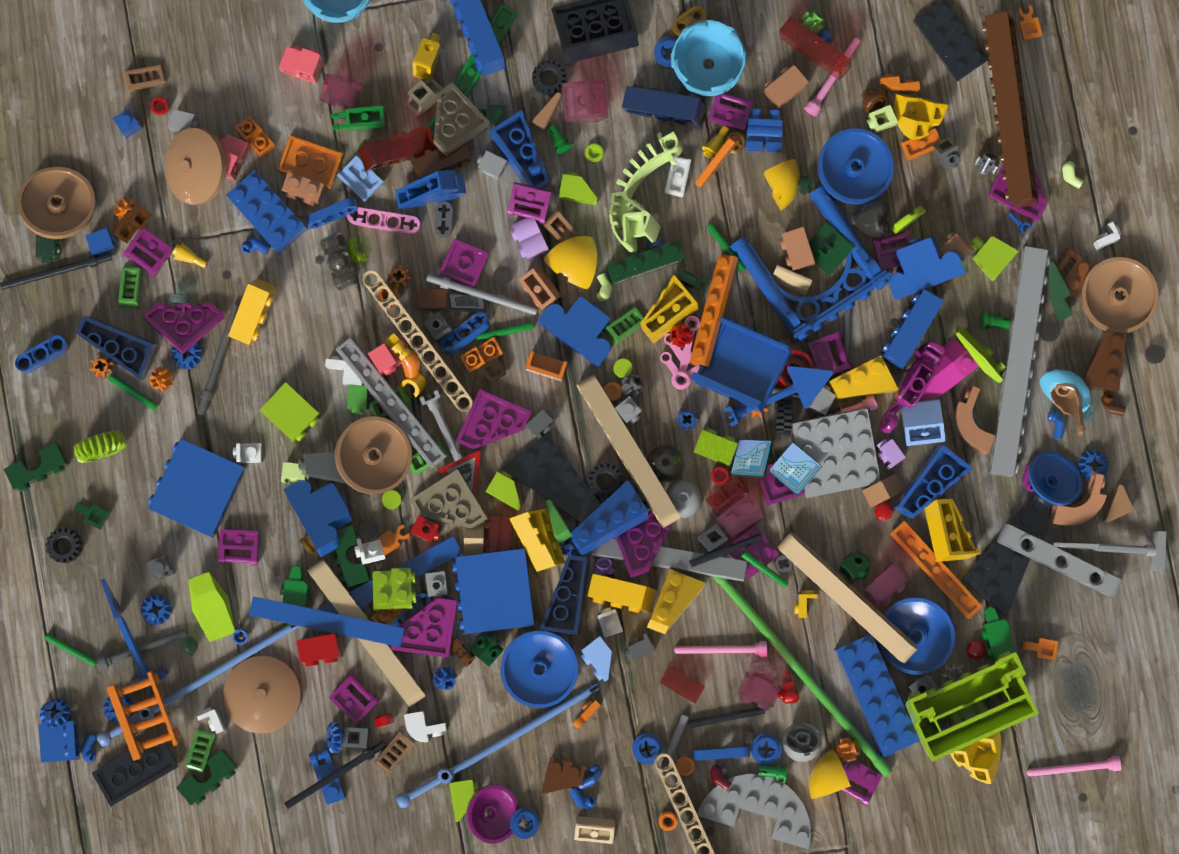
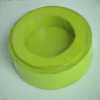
M592 143L586 147L585 156L588 161L597 163L603 159L604 150L601 145Z
M627 359L617 360L613 367L615 375L619 378L629 377L633 369L631 362Z
M390 490L384 493L382 503L387 509L394 510L401 505L402 498L397 491Z

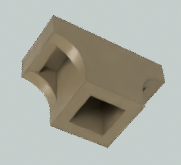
M432 77L426 81L420 80L407 92L409 98L405 104L420 118L437 101L438 92L443 88Z

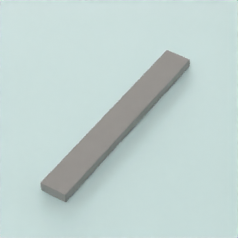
M351 337L335 348L393 422L403 430L409 442L431 469L447 457Z
M612 539L592 550V556L624 561L616 539ZM661 547L652 566L744 582L747 561L718 557L691 568L689 560L705 554Z

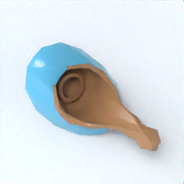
M1056 369L1045 373L1039 381L1042 391L1064 414L1071 415L1075 419L1077 432L1079 435H1083L1086 429L1083 422L1084 411L1088 409L1091 402L1088 387L1082 378L1071 371Z

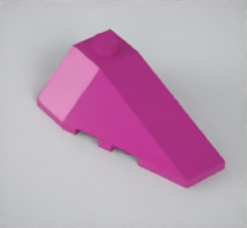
M954 338L943 345L945 353L940 357L939 366L937 368L933 367L935 375L919 401L938 399L979 367L968 350Z

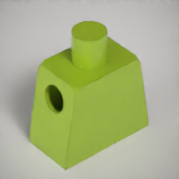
M976 236L970 243L978 251L972 259L992 282L1019 252L993 236L986 243Z

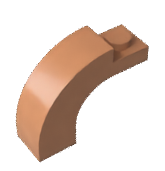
M973 386L970 390L967 389L964 394L963 400L965 403L960 401L956 403L954 411L955 426L959 436L966 445L979 453L987 455L990 452L995 435L978 428L973 420L972 411L980 388Z
M1092 470L1085 495L1075 503L1067 505L1052 504L1049 520L1053 524L1072 526L1084 523L1094 517L1103 506L1107 497L1105 493L1100 491L1105 485L1104 475L1099 471Z

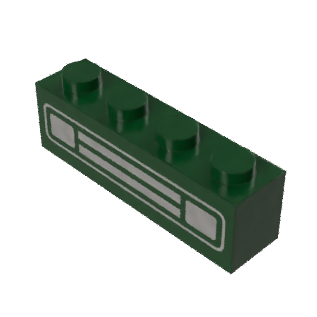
M679 240L607 264L606 269L612 286L683 262L685 256Z

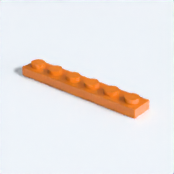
M720 254L718 256L689 362L692 365L705 367L710 365L721 324L720 318L723 317L738 258L735 256Z
M905 521L890 533L894 540L967 620L983 607L942 561L936 562L933 551Z

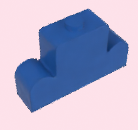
M454 170L436 171L395 190L399 209L418 208L425 206L427 203L449 202L467 193L463 174L456 175Z
M935 236L921 241L920 238L909 241V246L897 250L896 253L903 271H898L891 275L889 287L896 301L969 272L964 256L958 250H951L942 255Z
M579 297L567 314H564V310L560 305L552 304L546 308L537 320L538 324L598 369L610 353L608 341L601 338L597 339L609 324L610 318L601 312L602 308L595 302L591 304L583 297Z
M305 480L297 481L284 488L283 490L320 557L338 548L340 537L336 529L352 520L346 507L349 503L344 494L340 496L333 483L314 492L310 483Z

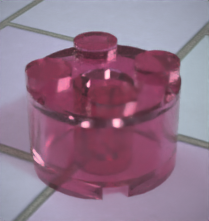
M327 73L319 100L332 106H340L341 109L345 110L356 108L363 84L355 81L351 83L349 82L350 78L339 75L337 78V76Z
M746 671L738 690V694L741 695L739 699L746 703L751 701L758 703L759 708L767 711L769 707L773 708L782 685L778 684L777 687L774 685V680L757 673L751 676L749 675L750 671Z

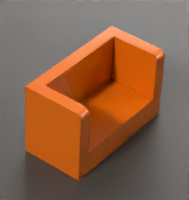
M531 350L525 369L526 371L562 382L568 361L564 360L563 362Z

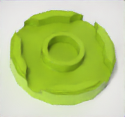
M918 206L914 209V212L907 214L894 224L895 226L892 227V231L895 234L899 233L922 216L926 210L923 206Z

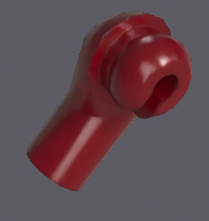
M718 765L711 767L710 775L712 782L728 791L732 783L724 778L722 768Z

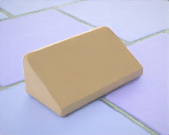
M779 265L772 276L778 285L802 295H806L812 279Z
M577 816L574 840L613 844L615 820Z

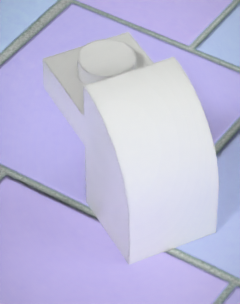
M331 356V359H326V368L344 370L343 385H363L347 363L342 360V357Z
M424 711L404 715L407 731L417 741L430 742L428 734L432 733V737L444 735L443 731H447L446 723L427 726Z

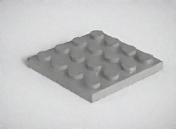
M867 408L792 422L795 444L822 466L804 487L805 498L874 485L881 481Z

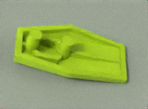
M958 325L956 327L957 337L980 368L998 383L1003 381L1004 374L1002 370L1006 368V365L1002 361L997 365L991 356L993 351L989 347L986 349L984 345L962 326Z
M208 571L188 578L192 612L209 642L233 634L236 629L229 597L211 572Z

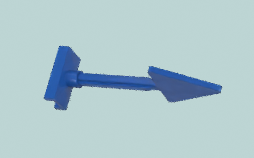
M788 366L787 369L794 384L770 395L766 405L797 392L804 408L807 409L833 375V371ZM733 405L724 409L725 412L731 410L732 414L729 415V418L734 417L735 419L734 422L730 423L731 427L739 424V419L747 416V413L754 411V409L747 406L734 408Z
M102 579L101 582L115 620L118 619L120 630L138 668L139 677L128 683V685L149 678L147 672L150 670L148 665H145L127 622L122 617V608L106 580ZM165 667L154 671V674L158 673L160 680L168 675Z

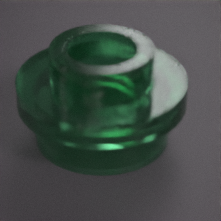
M803 176L798 182V190H800L802 195H806L812 192L813 179Z
M188 636L182 640V651L189 656L194 655L198 644L193 636Z

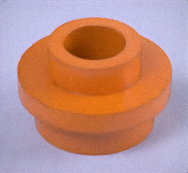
M666 811L659 816L658 823L663 830L671 831L676 828L678 819L673 812ZM667 817L671 818L672 820L671 824L666 825L664 823V820Z

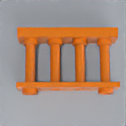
M153 670L147 672L149 677L147 679L122 688L118 687L116 683L106 688L133 761L140 759L145 749L170 740L176 746L180 742L179 739H181L178 728H174L161 693L158 673L154 674ZM150 685L152 686L155 694L154 697L130 706L124 705L122 700L124 695ZM159 704L162 715L137 724L131 723L129 719L131 713ZM163 722L166 723L169 733L144 742H138L135 735L138 734V731Z

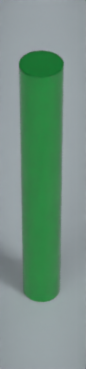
M713 223L709 224L706 228L727 255L738 258L736 267L740 272H743L746 267L738 255L733 253L730 245Z
M528 322L485 331L477 336V341L532 330L533 324Z
M112 373L108 376L107 380L153 411H156L159 406L157 403Z
M746 550L741 552L740 556L780 586L783 588L788 586L789 582L753 555Z
M50 633L46 634L44 640L93 667H96L98 664L97 660Z

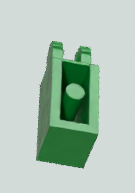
M383 106L349 108L345 112L331 114L332 119L346 118V124H335L332 126L334 131L348 130V132L386 129Z
M296 565L290 570L289 580H285V584H281L280 595H283V603L307 607L310 586L302 581L303 570Z
M987 607L983 612L986 624L982 625L983 629H980L983 641L986 640L988 648H986L988 659H992V662H997L999 655L1008 651L1012 654L1016 652L1008 622L1003 619L999 620L994 607Z

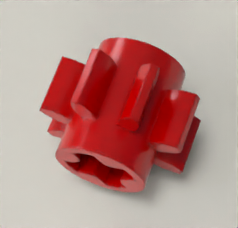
M678 323V327H673L670 331V340L673 341L672 345L680 348H685V344L689 345L693 341V332L690 331L691 327Z

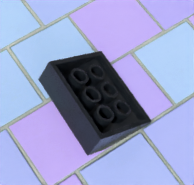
M582 0L551 8L566 64L639 46L636 26L627 0Z

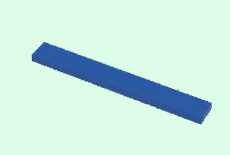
M453 536L395 568H411L412 573L415 572L416 579L461 555L462 551ZM373 580L349 592V595L360 608L373 602ZM331 602L317 609L339 614Z
M253 596L249 612L250 616L401 647L405 628L255 596Z

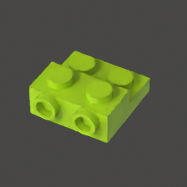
M393 568L391 571L373 572L374 611L413 609V603H416V591H412V584H416L415 572L412 573L411 568Z

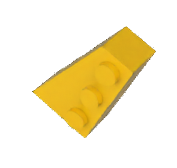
M673 275L667 287L663 289L656 303L653 304L640 323L641 328L654 344L669 333L673 327L678 326V323H682L687 317L699 309L698 304L676 276Z
M259 278L248 283L228 336L248 345L257 341L261 333L259 329L267 318V311L273 302L278 287Z
M882 356L828 382L832 393L836 395V400L898 391V387Z
M953 499L935 500L925 508L936 562L965 560L980 554L979 549L975 548L970 539L972 537L970 531L967 532L962 523L964 520Z
M548 508L526 512L510 518L537 572L565 563L560 544L554 536Z
M669 569L647 627L666 634L682 613L702 592L706 583Z
M593 574L587 596L593 598L592 602L604 604V601L610 602V606L622 609V606L629 607L628 611L640 613V610L652 613L657 590Z

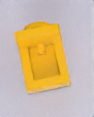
M802 591V594H798V602H794V614H798V618H807V599H817L818 594H814V591Z

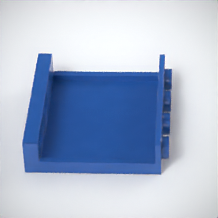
M721 317L722 325L717 335L709 367L701 366L698 373L693 372L690 379L697 385L762 413L792 350L789 348V344L781 339L775 341L771 339L772 336L765 332L759 334L754 332L755 329L751 326L744 325L743 327L738 325V322L728 317L726 320Z
M180 439L173 446L172 452L174 454L171 460L168 459L164 466L166 471L163 477L160 476L156 483L157 491L155 495L152 494L148 500V505H150L148 509L214 538L246 468Z
M525 548L455 557L456 561H452L453 572H457L458 580H455L456 592L460 591V599H457L458 611L462 610L463 618H459L460 628L465 631V634L534 626Z

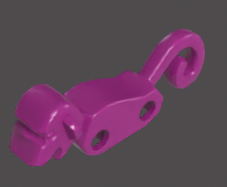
M936 341L924 343L919 349L915 348L916 362L911 365L900 388L896 392L895 400L897 401L888 408L881 419L880 430L884 433H890L896 427L899 420L896 413L903 406L909 409L913 408L931 383L935 375L933 367L937 368L939 366L940 357L945 353V348Z

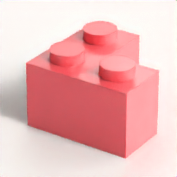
M287 46L279 69L281 72L317 84L324 61L319 51L313 48H308L307 50L297 46H292V48Z
M227 134L226 138H222L220 142L226 155V177L235 181L250 149V145Z
M402 336L398 337L405 344L404 347L409 348ZM385 344L372 350L368 355L382 377H390L397 372L396 369L402 366L398 358L399 355L397 353L394 354L390 350L391 348L388 345L385 346Z

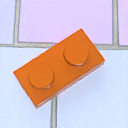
M936 128L928 131L929 135L924 138L910 139L900 144L908 162L934 151L933 145L941 141Z

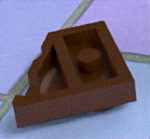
M550 757L541 793L548 794L550 792L583 786L588 766Z

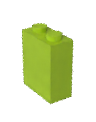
M286 382L260 409L294 443L297 440L300 442L307 435V429L310 426L312 428L315 427L320 421L319 417L321 416Z

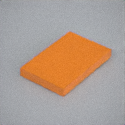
M289 135L277 171L284 174L289 172L322 183L326 188L332 189L344 153Z
M738 135L728 138L695 181L697 186L702 187L710 181L742 138Z

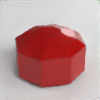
M161 96L154 98L150 104L152 112L158 116L166 115L170 109L168 100Z
M723 466L715 467L711 472V481L716 485H724L729 479V471Z
M882 502L876 505L874 514L877 519L886 521L892 517L894 510L891 504Z
M976 640L969 642L966 651L969 657L976 660L983 658L986 649L982 642Z
M384 713L375 718L376 726L381 727L394 723L393 715Z

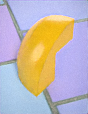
M895 94L894 111L898 121L897 124L902 133L912 140L928 136V131L933 126H938L941 123L948 108L947 104Z
M796 159L782 162L764 172V176L773 191L772 196L780 211L793 201L799 189L800 170Z
M589 236L570 238L555 246L545 256L544 261L555 273H562L568 277L570 283L584 289H589L597 265L595 242Z
M1000 732L951 753L953 760L959 767L964 766L971 772L970 776L974 779L992 784L1001 756Z
M834 749L828 750L818 758L809 776L811 799L829 795L851 786Z

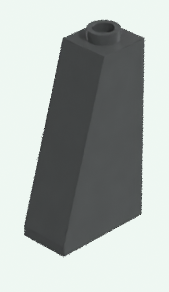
M335 452L307 453L301 455V459L298 460L299 470H302V475L348 485L337 470Z

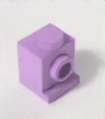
M885 439L877 445L880 452L878 456L884 463L887 462L889 464L886 467L888 470L906 458L893 439L890 441Z

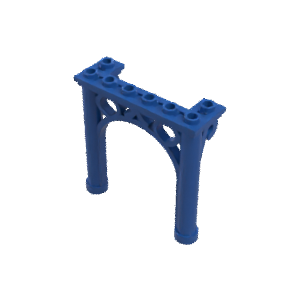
M823 185L810 193V198L826 221L855 247L846 257L845 269L841 278L826 292L812 297L790 295L783 291L775 282L746 236L730 246L733 253L738 255L789 331L792 343L796 340L798 343L808 337L811 330L816 332L824 327L822 323L828 319L830 322L840 316L838 314L840 311L845 309L847 312L856 306L854 302L861 299L864 301L871 296L870 292L876 288L879 291L889 283L888 279L891 277L890 272L887 273L886 270L881 272L878 264L870 256ZM851 255L853 256L861 270L850 269ZM859 274L862 278L861 283L856 287H849L846 283L847 275ZM866 277H867V279L869 280V283H867V284L865 285ZM842 284L846 291L853 293L839 301L838 294L842 290L840 288ZM786 299L799 303L796 313H794ZM820 300V303L828 302L833 306L819 315L820 306L816 301ZM803 303H810L815 306L816 312L810 317L805 318L800 314V308Z

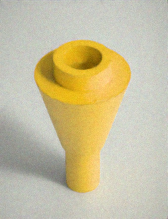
M722 126L718 134L702 147L703 154L706 157L713 159L721 149L723 139L729 131L726 126Z
M183 242L181 245L177 244L172 253L175 255V260L195 263L205 268L208 262L198 257Z

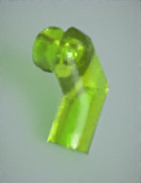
M348 238L349 257L356 263L366 262V253H362L357 248L358 238Z

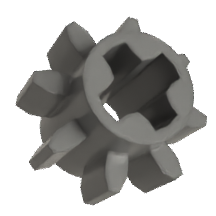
M986 151L984 155L979 153L974 164L978 165L976 169L979 173L989 175L990 172L995 173L999 162H997L998 158L994 153Z
M631 374L621 381L623 383L621 387L622 392L627 397L630 396L635 399L644 392V381L638 375Z

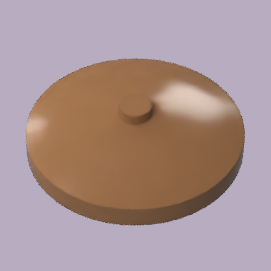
M184 129L172 139L166 152L165 176L169 188L180 201L186 204L200 205L213 200L221 191L226 178L227 161L223 146L218 138L206 129Z
M49 167L35 172L23 183L18 194V210L22 221L32 232L45 238L63 239L78 234L90 223L95 212L96 202L92 186L83 175L65 167Z
M1126 257L1109 258L1098 263L1086 275L1081 288V303L1086 316L1095 326L1104 331L1118 333L1133 332L1144 326L1152 318L1158 305V286L1152 273L1140 262Z
M364 417L354 421L342 431L336 443L335 463L340 476L350 487L362 493L380 494L394 489L405 479L411 466L412 451L406 434L394 422L382 417Z
M255 656L240 662L228 675L223 690L224 705L230 718L239 727L253 733H270L286 726L296 715L301 702V686L295 672L285 662L270 656Z

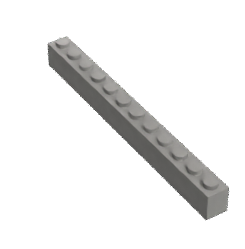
M1027 246L1022 249L1005 360L1006 368L1003 373L994 432L995 439L993 441L988 474L1013 477L1014 473L1017 474L1019 462H1016L1017 454L1020 455L1022 443H1019L1020 435L1023 436L1025 425L1022 424V419L1027 414L1025 399L1029 398L1030 394L1028 379L1032 378L1033 368H1030L1031 360H1034L1036 355V349H1033L1034 341L1037 342L1039 330H1036V326L1041 321L1042 312L1039 311V307L1044 301L1042 287L1047 282V274L1044 273L1045 267L1049 266L1050 256L1047 255L1048 250Z

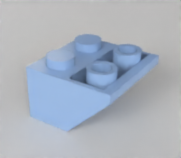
M940 399L919 401L911 409L906 406L902 407L904 436L907 446L945 442Z
M599 636L581 650L584 653L581 657L587 665L590 663L595 668L593 673L599 681L601 679L607 681L612 651Z

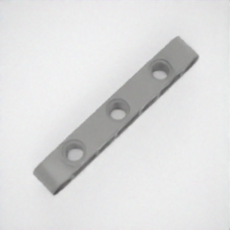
M1005 523L998 536V543L1106 596L1115 598L1121 586V579L1057 547H1053V545ZM1024 539H1027L1029 542L1027 549L1022 547ZM1058 556H1061L1063 559L1061 566H1058L1056 563ZM1092 573L1097 575V580L1094 583L1090 579Z

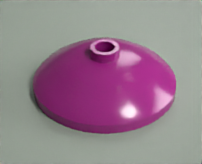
M487 785L475 792L468 803L466 812L467 824L474 837L484 843L496 844L505 841L513 834L509 828L511 826L509 819L512 818L513 812L519 809L515 795L509 789L500 785Z

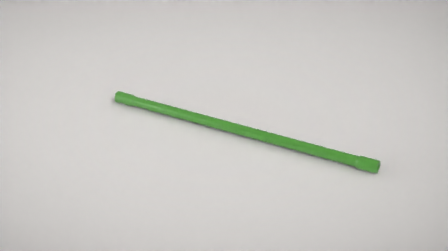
M712 576L851 738L857 741L859 747L873 762L878 771L884 777L890 774L893 769L874 750L734 585L726 578Z

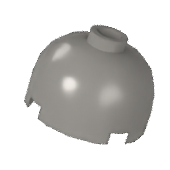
M679 480L673 482L666 490L680 518H689L699 511L702 504V495L700 489L694 483L687 480Z
M801 723V725L797 726L793 724L786 729L783 735V747L786 754L797 762L811 761L818 755L822 746L820 731L807 723Z

